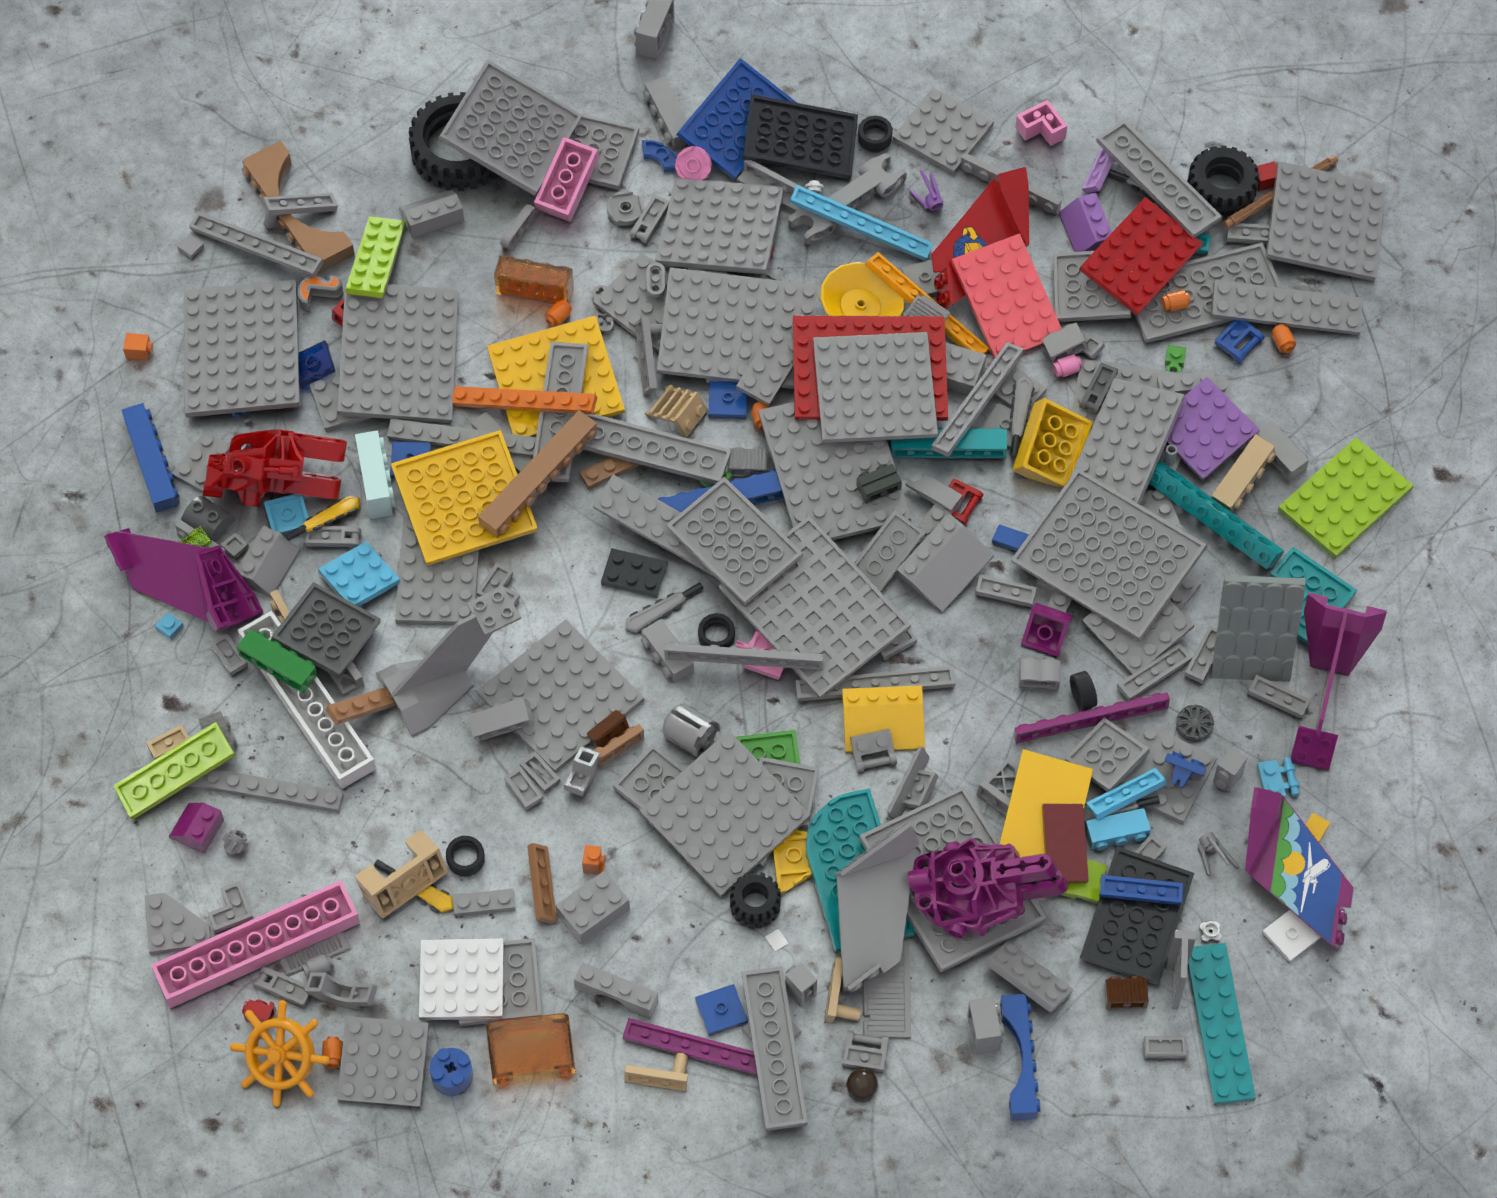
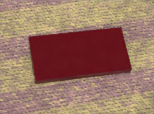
M1043 804L1045 854L1049 855L1055 863L1057 870L1062 873L1068 883H1088L1083 804Z

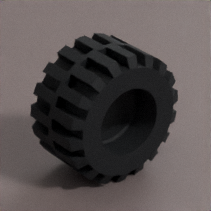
M752 872V875L746 873L744 878H737V883H733L732 890H730V908L732 915H735V920L737 922L741 920V925L743 926L749 924V928H754V925L762 928L764 923L768 926L771 924V919L774 921L777 918L781 906V891L778 888L777 882H773L771 876L766 878L765 873L762 872L760 875H757V872ZM757 893L763 895L767 901L761 906L753 907L746 904L744 898L750 894Z

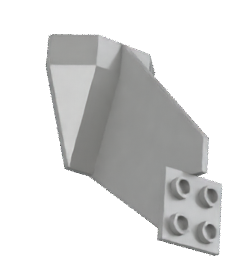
M503 586L468 602L467 606L472 615L456 622L423 659L393 664L376 673L382 686L387 688L400 710L403 722L412 737L433 726L474 686L466 671L493 632L521 619L520 614Z
M909 822L899 829L892 830L833 875L837 880L843 974L842 992L856 991L864 985L862 983L864 979H872L880 973L879 968L885 973L901 960L910 895L908 871L913 870L916 847L920 844Z

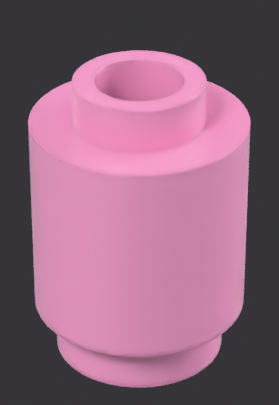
M1074 354L1060 358L1053 363L1056 376L1062 378L1079 372L1080 367H1082L1079 356L1076 357Z

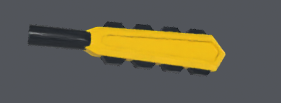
M348 496L339 499L338 503L327 506L326 510H321L314 517L310 516L307 518L302 526L286 533V539L290 541L305 532L317 531L323 525H329L334 520H340L347 514L357 512V509L360 508V498Z
M379 859L374 863L376 868L388 875L397 871ZM431 884L416 895L420 902L429 904L430 908L435 912L444 913L453 910V899L449 892L443 889L438 890L434 884Z

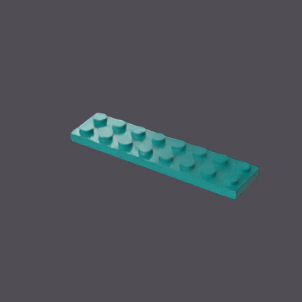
M1226 943L1194 946L1188 964V972L1213 1104L1221 1105L1255 1101L1256 1095Z

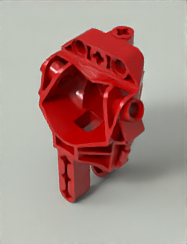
M281 429L235 435L231 439L229 453L209 455L202 496L222 498L223 489L227 488L237 491L242 504L251 507L259 506L261 499L269 491L338 499L342 479L336 476L302 472L304 457L344 462L347 441L294 433V431Z

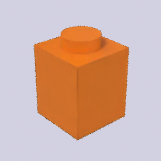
M126 333L123 346L125 358L148 361L149 354L153 353V342L150 341L149 335Z

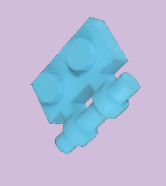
M1290 757L1283 759L1284 766L1279 767L1278 760L1257 763L1262 789L1281 793L1285 798L1286 791H1291L1292 797L1300 795L1298 790L1300 788L1299 781L1296 780L1294 773L1296 771L1295 765L1292 764ZM1281 775H1287V783H1283Z

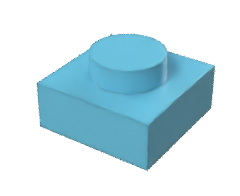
M169 612L155 625L156 629L170 640L184 626L183 622Z

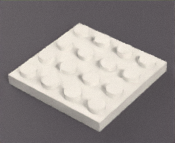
M503 938L421 940L419 1020L503 1019Z

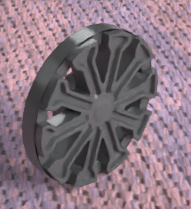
M1196 704L1188 705L1179 712L1176 726L1182 736L1189 740L1197 741L1205 739L1211 734L1214 727V719L1207 708Z

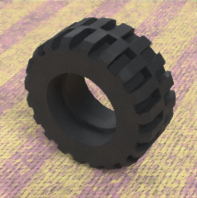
M1222 145L1220 148L1214 146L1210 147V150L1205 149L1201 151V155L1198 154L1190 165L1187 182L1221 216L1226 218L1254 202L1259 184V173L1257 165L1253 164L1254 160L1250 156H1246L1247 153L1242 150L1240 152L1235 147L1227 148V146ZM1223 174L1232 177L1239 185L1230 189H1222L1212 185L1207 178Z

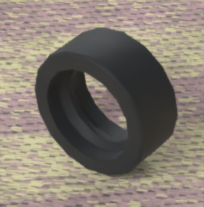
M874 115L863 119L858 128L860 145L874 152L886 149L892 142V125L882 116ZM876 127L883 129L886 132V136L879 140H872L866 137L864 133L867 129Z
M714 613L707 615L699 623V643L702 646L718 645L720 647H731L735 640L734 623L724 614ZM711 625H722L728 629V636L722 641H711L706 638L705 630Z
M1082 671L1072 674L1069 680L1070 687L1080 710H1087L1096 707L1098 702L1097 694L1089 673Z
M472 836L454 838L446 849V861L449 869L459 876L476 874L481 870L485 862L482 844ZM463 846L472 847L477 852L476 861L467 866L457 864L453 858L454 852Z

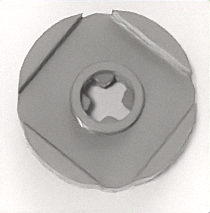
M631 191L615 193L610 202L608 201L607 203L609 218L616 226L635 224L644 211L642 198L639 195H634ZM623 206H627V208H630L627 211L622 210Z

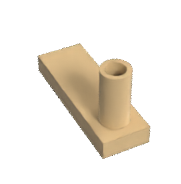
M836 957L832 964L824 1022L832 1023L835 1017L859 1021L861 1009L838 1004L842 978V959Z
M677 1053L672 1072L626 1065L625 1082L686 1092L688 1074H685L688 1056L684 1053Z

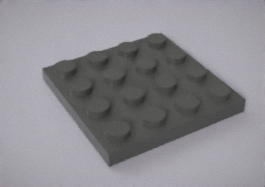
M313 582L272 635L271 641H277L288 651H294L299 657L311 661L317 667L340 678L378 627L381 619Z

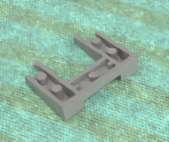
M922 474V478L913 483L911 480L906 483L908 488L934 504L917 526L926 534L915 549L948 513L952 515L963 502L961 494L925 474Z

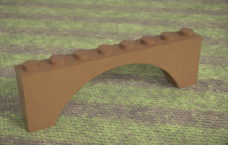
M281 140L242 160V172L246 178L249 177L251 179V185L255 191H259L261 200H263V197L280 196L283 176L292 164L290 153ZM291 214L277 215L279 227L281 230L285 229L290 243L294 242L296 249L323 259L324 263L317 274L355 255L353 244L344 231H321L301 223Z

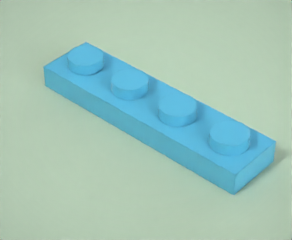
M1154 768L1087 802V809L1099 820L1166 786V779Z

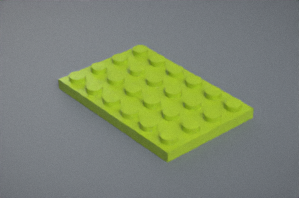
M1356 437L1279 505L1278 511L1336 559L1410 492L1414 485Z

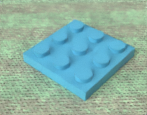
M367 541L318 568V573L338 596L358 607L400 583V578Z

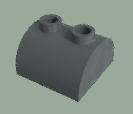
M202 495L191 501L181 518L183 522L215 543L236 520L234 515Z

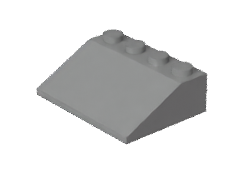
M948 513L902 563L897 572L899 578L943 613L990 562L994 554L962 523Z

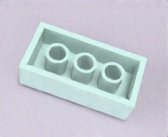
M378 430L355 434L370 519L392 516V508H395V501L383 437L379 438Z

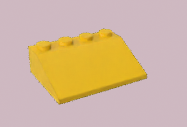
M1046 398L1035 402L1012 471L1028 479L1063 489L1071 477L1093 422Z
M922 686L842 689L845 753H853L850 737L890 729L894 751L917 750L918 747L925 749Z

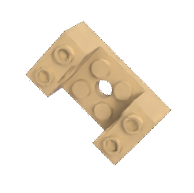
M422 830L413 834L405 841L407 848L413 855L412 860L391 873L387 878L384 879L372 865L363 869L355 876L364 899L382 919L448 873L439 848Z

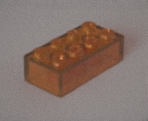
M499 255L494 272L496 294L553 305L557 301L565 300L570 304L574 291L572 268Z

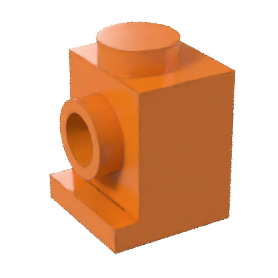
M585 845L582 861L583 873L598 875L604 871L606 855L602 854L601 846Z

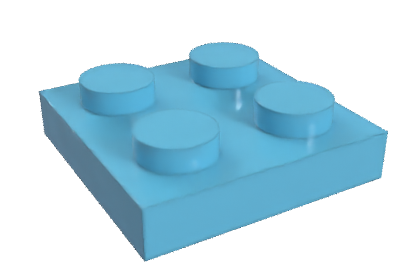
M293 494L264 502L271 529L281 533L283 536L302 526L306 519L309 518L303 496L300 494Z

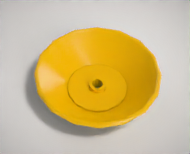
M861 262L839 266L827 275L821 285L820 300L828 316H901L904 311L905 299L865 265L866 263Z

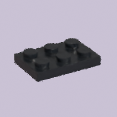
M611 548L601 579V585L658 598L668 561Z

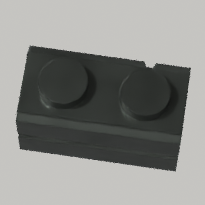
M883 464L873 472L865 471L861 473L857 478L856 485L864 502L867 504L901 490L902 481L893 464L888 466Z

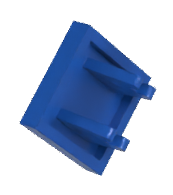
M1173 751L1172 754L1167 753L1164 761L1175 766L1172 779L1174 785L1180 780V787L1184 788L1193 773L1202 777L1205 776L1207 769L1203 767L1204 764L1195 759L1189 762L1184 760V755Z

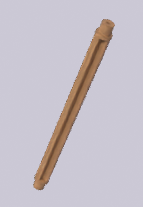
M1336 155L1327 157L1311 168L1326 171L1338 162V158ZM1274 190L1229 216L1223 221V226L1226 229L1231 226L1233 227L1270 205L1273 201Z

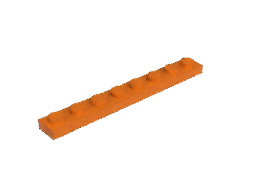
M455 386L452 403L456 407L576 413L580 410L584 414H594L598 397L596 394Z

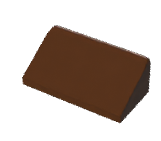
M615 710L588 731L587 735L595 748L605 747L611 739L623 735L629 728L626 717L618 710Z

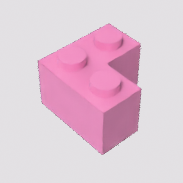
M1048 100L1018 114L1016 117L1015 128L1025 141L1040 133L1050 146L1066 139L1067 125Z

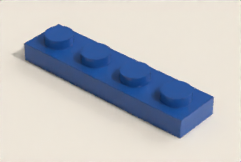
M1101 875L1099 897L1174 905L1182 904L1183 883Z

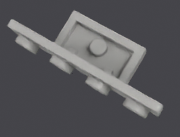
M918 747L913 755L908 770H906L904 778L888 806L887 813L892 820L901 816L906 807L916 809L926 804L938 780L936 772L924 770L929 760V755L923 747Z

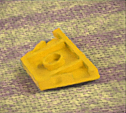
M796 830L773 850L776 881L781 895L812 877L806 855V838L808 833L806 831Z

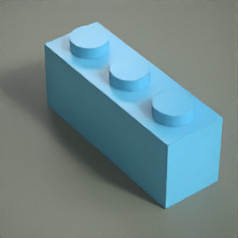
M1144 808L1085 822V834L1090 850L1097 851L1105 850L1109 846L1114 845L1118 847L1124 846L1132 841H1145L1151 831Z

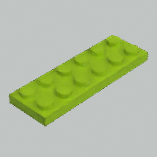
M369 216L348 279L346 294L376 298L384 297L406 227V221Z
M215 722L118 782L113 787L130 818L134 820L236 755L219 724Z

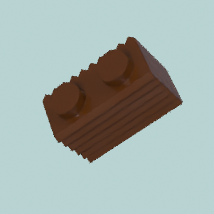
M1113 976L1105 980L1106 1009L1147 1008L1149 1003L1147 978L1142 979L1141 976H1131L1127 979H1121L1119 976Z

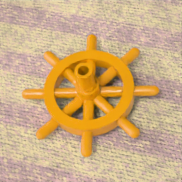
M284 1000L278 1003L277 1018H272L262 1023L251 1010H247L245 1016L254 1029L248 1036L246 1045L232 1043L230 1045L231 1051L245 1053L246 1064L251 1073L241 1082V1086L247 1088L257 1080L262 1085L273 1089L272 1104L274 1107L281 1105V1091L296 1085L301 1088L308 1098L313 1097L314 1091L305 1079L310 1074L314 1063L327 1065L330 1062L327 1056L315 1055L314 1045L309 1035L318 1026V1021L313 1019L302 1027L296 1021L286 1018L287 1003ZM277 1028L276 1042L267 1031L268 1029ZM285 1030L294 1035L287 1042H284ZM261 1037L269 1048L258 1046ZM258 1055L267 1056L268 1059L260 1064ZM290 1060L302 1061L299 1071ZM275 1064L273 1077L266 1071ZM283 1066L292 1076L291 1079H282Z

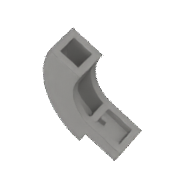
M310 972L305 992L329 1004L350 1009H360L361 1006H372L378 987L369 983L341 981L328 973Z

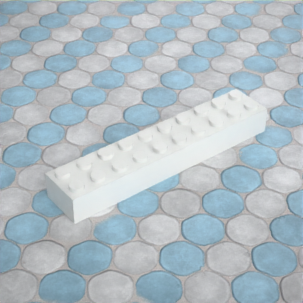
M270 611L238 630L240 641L250 629L263 633L271 641L272 635L281 623L274 613ZM260 669L341 790L376 770L373 757L349 722L335 725L326 712L327 706L335 702L318 677L315 678L303 694Z

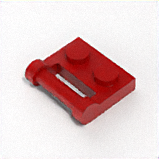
M953 478L948 487L961 494L963 501L967 494L971 496L962 514L957 512L959 507L952 513L955 519L966 526L969 515L977 502L981 501L984 494L980 490Z

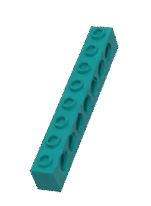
M1164 462L1157 463L1149 484L1265 569L1276 565L1285 550Z

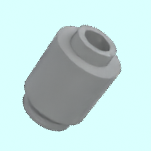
M324 953L305 961L306 963L301 965L307 979L310 972L330 973L332 972L331 967H334L330 956L325 957Z

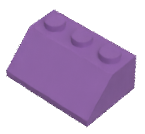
M1096 193L1080 196L1059 211L1074 252L1095 251L1112 233Z

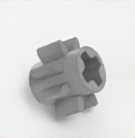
M238 829L226 832L222 839L225 842L223 844L224 849L234 855L240 854L241 851L244 852L249 845L246 842V834Z

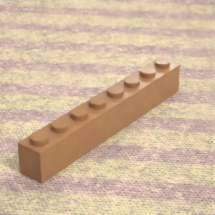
M578 410L478 516L479 525L496 538L501 534H505L510 524L520 518L522 511L533 504L535 497L546 490L547 484L559 476L561 469L569 466L576 453H581L585 444L595 438L597 435V423Z

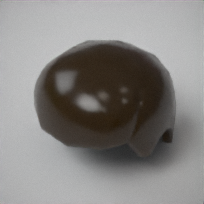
M860 1068L849 1075L846 1086L848 1093L854 1099L864 1101L875 1095L879 1083L873 1072Z

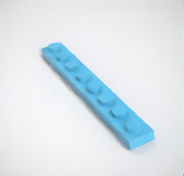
M799 185L796 186L789 203L923 261L927 260L933 243Z

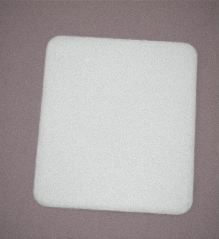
M779 929L765 936L774 951L788 944Z

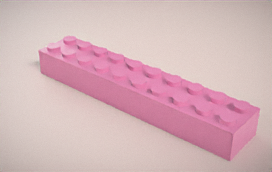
M340 880L152 964L151 967L171 1009L263 966L358 925L360 921L343 882Z

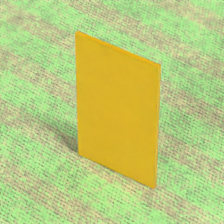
M1023 749L999 844H1012L1019 852L1020 857L1045 854L1042 805L1083 804L1084 809L1093 769Z

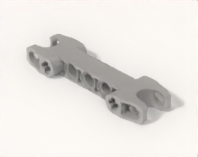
M885 153L864 163L858 171L861 176L828 198L855 209L877 193L882 198H886L894 193L907 179V172L904 169L895 173L885 172L884 169L891 163V156ZM800 207L788 219V225L791 228H796L802 224L812 227L804 235V242L807 245L823 240L832 234L837 227L835 222Z

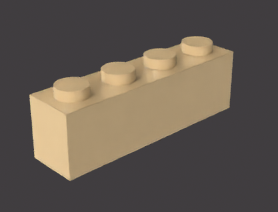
M1255 434L1216 488L1212 498L1231 512L1234 509L1237 510L1243 502V496L1249 494L1253 489V482L1256 478L1260 479L1265 472L1264 467L1266 464H1270L1276 456L1275 446Z

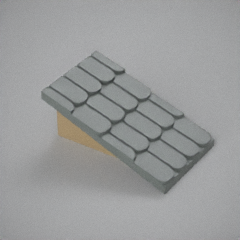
M1224 575L1211 678L1254 680L1255 676L1258 675L1269 681L1280 680L1282 682H1290L1305 593V579Z

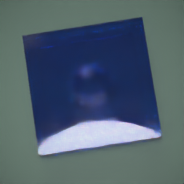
M325 340L299 352V382L302 388L336 372L328 343Z

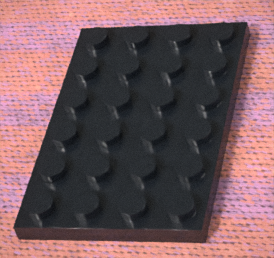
M751 94L742 159L851 179L858 114Z
M1117 846L1107 875L1183 883L1182 904L1174 905L1100 897L1080 959L1128 976H1141L1142 979L1147 978L1148 983L1158 986L1194 873Z

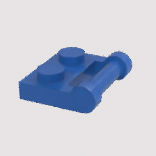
M1234 320L1215 339L1214 344L1232 356L1234 361L1241 363L1245 359L1244 356L1257 343H1261L1265 337L1248 322ZM1248 335H1251V340L1238 351L1236 347Z

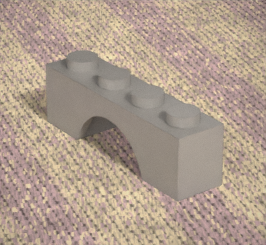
M584 962L581 963L574 978L575 989L591 996L604 995L624 1004L631 1012L648 1019L651 1018L658 1003V992Z

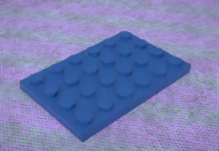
M741 58L676 134L688 145L704 149L709 154L712 163L733 180L744 169L745 160L742 158L751 94L797 103Z

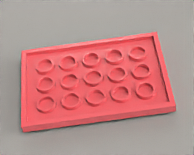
M1020 233L951 260L978 325L990 348L993 359L996 358L1007 342L1023 348L1025 352L1043 345V338L1052 332L1062 329Z

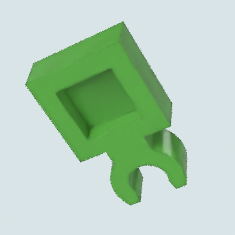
M1167 346L1165 364L1168 366L1166 371L1181 372L1180 367H1184L1187 347Z

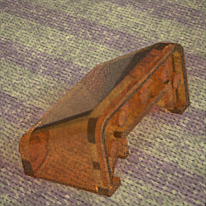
M558 1013L505 1020L486 1025L493 1085L506 1086L513 1080V1076L555 1071V1074L561 1078L576 1074L568 1014Z

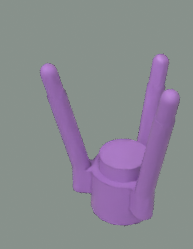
M921 169L920 173L930 193L926 195V200L924 201L913 190H909V192L923 205L925 210L937 211L943 206L944 201L940 196L933 173H930V178L934 191L927 176Z

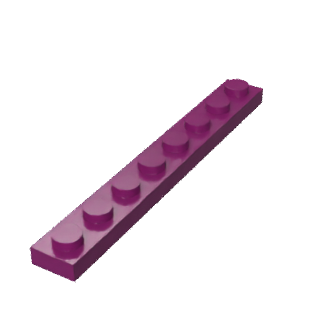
M1168 692L1155 693L1149 697H1137L1128 702L1120 701L1106 707L1098 706L1089 711L1081 710L1075 714L1060 715L1050 720L1042 719L1037 723L1021 724L1014 729V740L1017 744L1095 726L1104 717L1112 722L1168 709L1170 697Z
M628 1018L623 1033V1040L675 1054L684 1053L693 1059L757 1075L754 1051Z

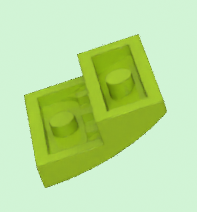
M1087 859L1088 883H1068L1067 891L1061 895L1071 899L1078 897L1096 904L1100 898L1101 875H1105L1107 865Z

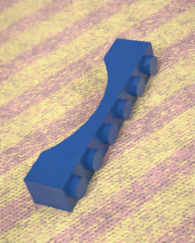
M1026 994L1001 995V1022L1014 1036L1022 1059L1020 1078L1009 1097L1010 1120L1036 1119L1037 1112H1040V1100L1036 1099L1035 1092H1038V1079L1034 1080L1033 1072L1037 1071L1036 1060H1032V1053L1035 1052L1034 1040H1030V1033H1033L1032 1020L1028 1021V1013H1031V1003L1026 1000Z

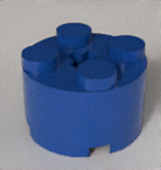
M442 1048L438 1050L430 1062L432 1083L441 1094L447 1096L459 1095L464 1090L466 1091L473 1081L470 1058L460 1049Z

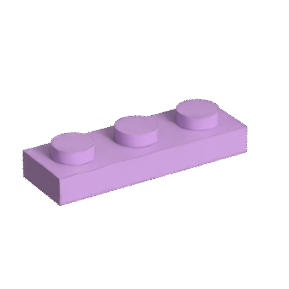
M1102 147L1082 187L1085 193L1100 191L1115 161Z

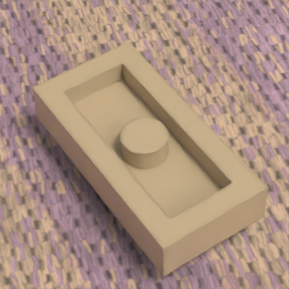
M180 725L146 742L154 759H157L189 739V736L183 725Z

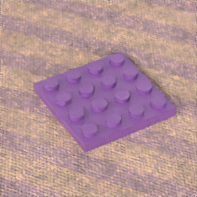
M1208 377L1185 395L1186 399L1166 442L1167 445H1175L1177 447V455L1202 481L1260 431Z

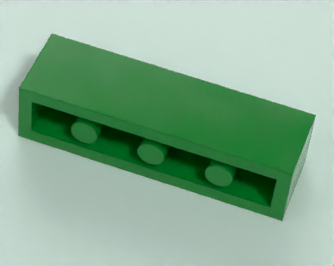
M250 629L236 647L240 657L303 694L317 677L315 665L311 661H304L294 651L285 650L280 643L268 640L259 631L255 632Z

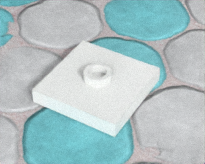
M1291 910L1287 911L1262 932L1289 963L1321 938Z

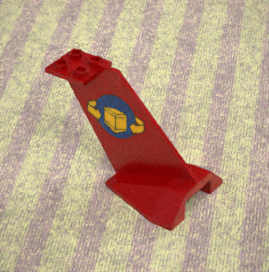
M1026 167L999 173L931 254L933 273L940 272L934 279V287L937 289L938 295L936 302L946 310L965 296L951 263L953 258L1019 233L1025 246L1028 247L1030 245L1029 185Z

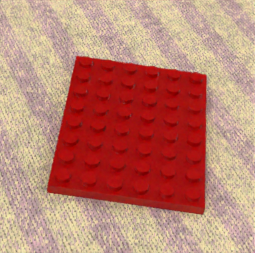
M793 315L794 419L820 420L813 338L927 332L936 420L948 421L944 316Z

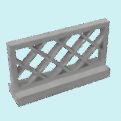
M1008 758L987 780H983L980 783L976 794L1005 817L1010 802L1007 793H1012L1013 788H1006L1005 781H1014L1018 766ZM1009 767L1014 771V776H1004L1003 770ZM992 781H1001L1002 788L992 786Z
M1174 931L1166 960V969L1173 970L1172 1008L1178 1009L1187 980V967L1196 940V932Z

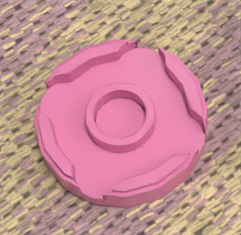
M690 146L684 148L677 155L675 169L677 175L682 179L704 180L710 174L712 161L704 149Z

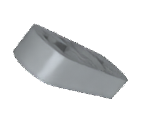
M530 204L524 206L503 234L500 241L501 246L510 250L533 221L537 208Z
M598 285L593 289V301L599 296L600 291H604L607 288L605 285ZM594 305L601 334L608 335L614 330L613 318L611 316L608 317L607 314L599 313V309ZM603 319L607 321L608 328L606 329L603 327Z

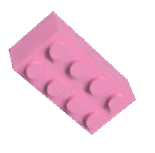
M563 137L534 201L537 210L571 222L600 158L598 150Z

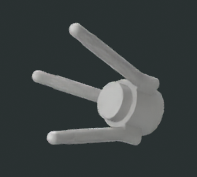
M1208 832L1199 838L1201 845L1198 849L1201 852L1207 875H1210L1211 872L1206 851L1208 853L1216 851L1227 866L1231 862L1235 868H1239L1237 862L1221 845L1213 832Z

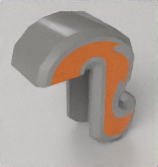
M317 275L316 277L307 276L298 287V298L301 307L306 311H310L312 296L339 298L343 294L341 279L334 275L328 276V281Z

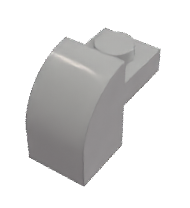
M580 747L573 760L572 772L564 784V790L583 796L587 787L590 788L599 761L598 752Z

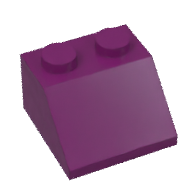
M1035 603L1031 610L1021 645L1058 657L1073 615Z
M203 802L188 803L171 831L169 838L205 854L224 821L221 810Z

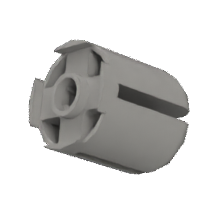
M685 704L674 707L671 713L666 716L663 724V734L666 739L696 757H699L715 743L713 740L716 732H720L719 723Z

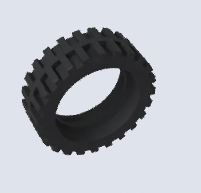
M451 92L444 98L441 95L437 96L434 102L429 100L425 103V109H418L417 118H412V127H409L412 162L416 165L419 175L423 173L424 180L427 182L432 180L434 186L439 188L440 185H443L446 190H452V187L458 188V191H464V187H470L471 190L476 189L477 184L482 183V185L488 183V178L494 179L497 176L495 172L472 159L450 161L436 156L429 150V138L439 128L447 125L466 92H460V95H453V92Z

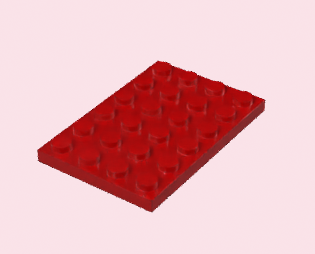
M1145 197L1080 266L1079 270L1138 316L1197 252L1203 242L1197 237L1189 236L1178 222Z

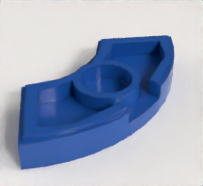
M642 140L644 159L658 162L664 172L676 171L677 154L675 151L664 146L661 142Z

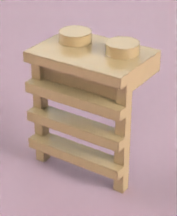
M673 385L665 386V392L651 410L645 412V415L674 423L680 435L688 437L708 409L698 392L691 393L688 389L683 391L682 388L678 387L676 389Z

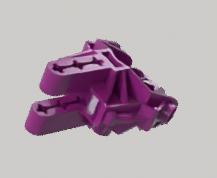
M969 838L961 844L951 842L943 850L920 855L914 861V870L908 871V883L915 893V904L918 909L933 924L938 927L942 926L946 933L957 938H964L966 932L977 936H984L990 926L1003 923L1011 918L1017 919L1019 915L1024 914L1023 901L1061 895L1068 889L1067 880L1057 870L1055 863L1049 855L1038 854L1020 857L1019 852L1010 843L1006 845L993 843L990 845L977 843L974 838ZM974 867H975V870H976L975 879H974V871H973V868H974ZM952 883H954L955 885L960 886V887H963V886H966V885H967L968 887H965V888H957V887H954V886L952 885Z

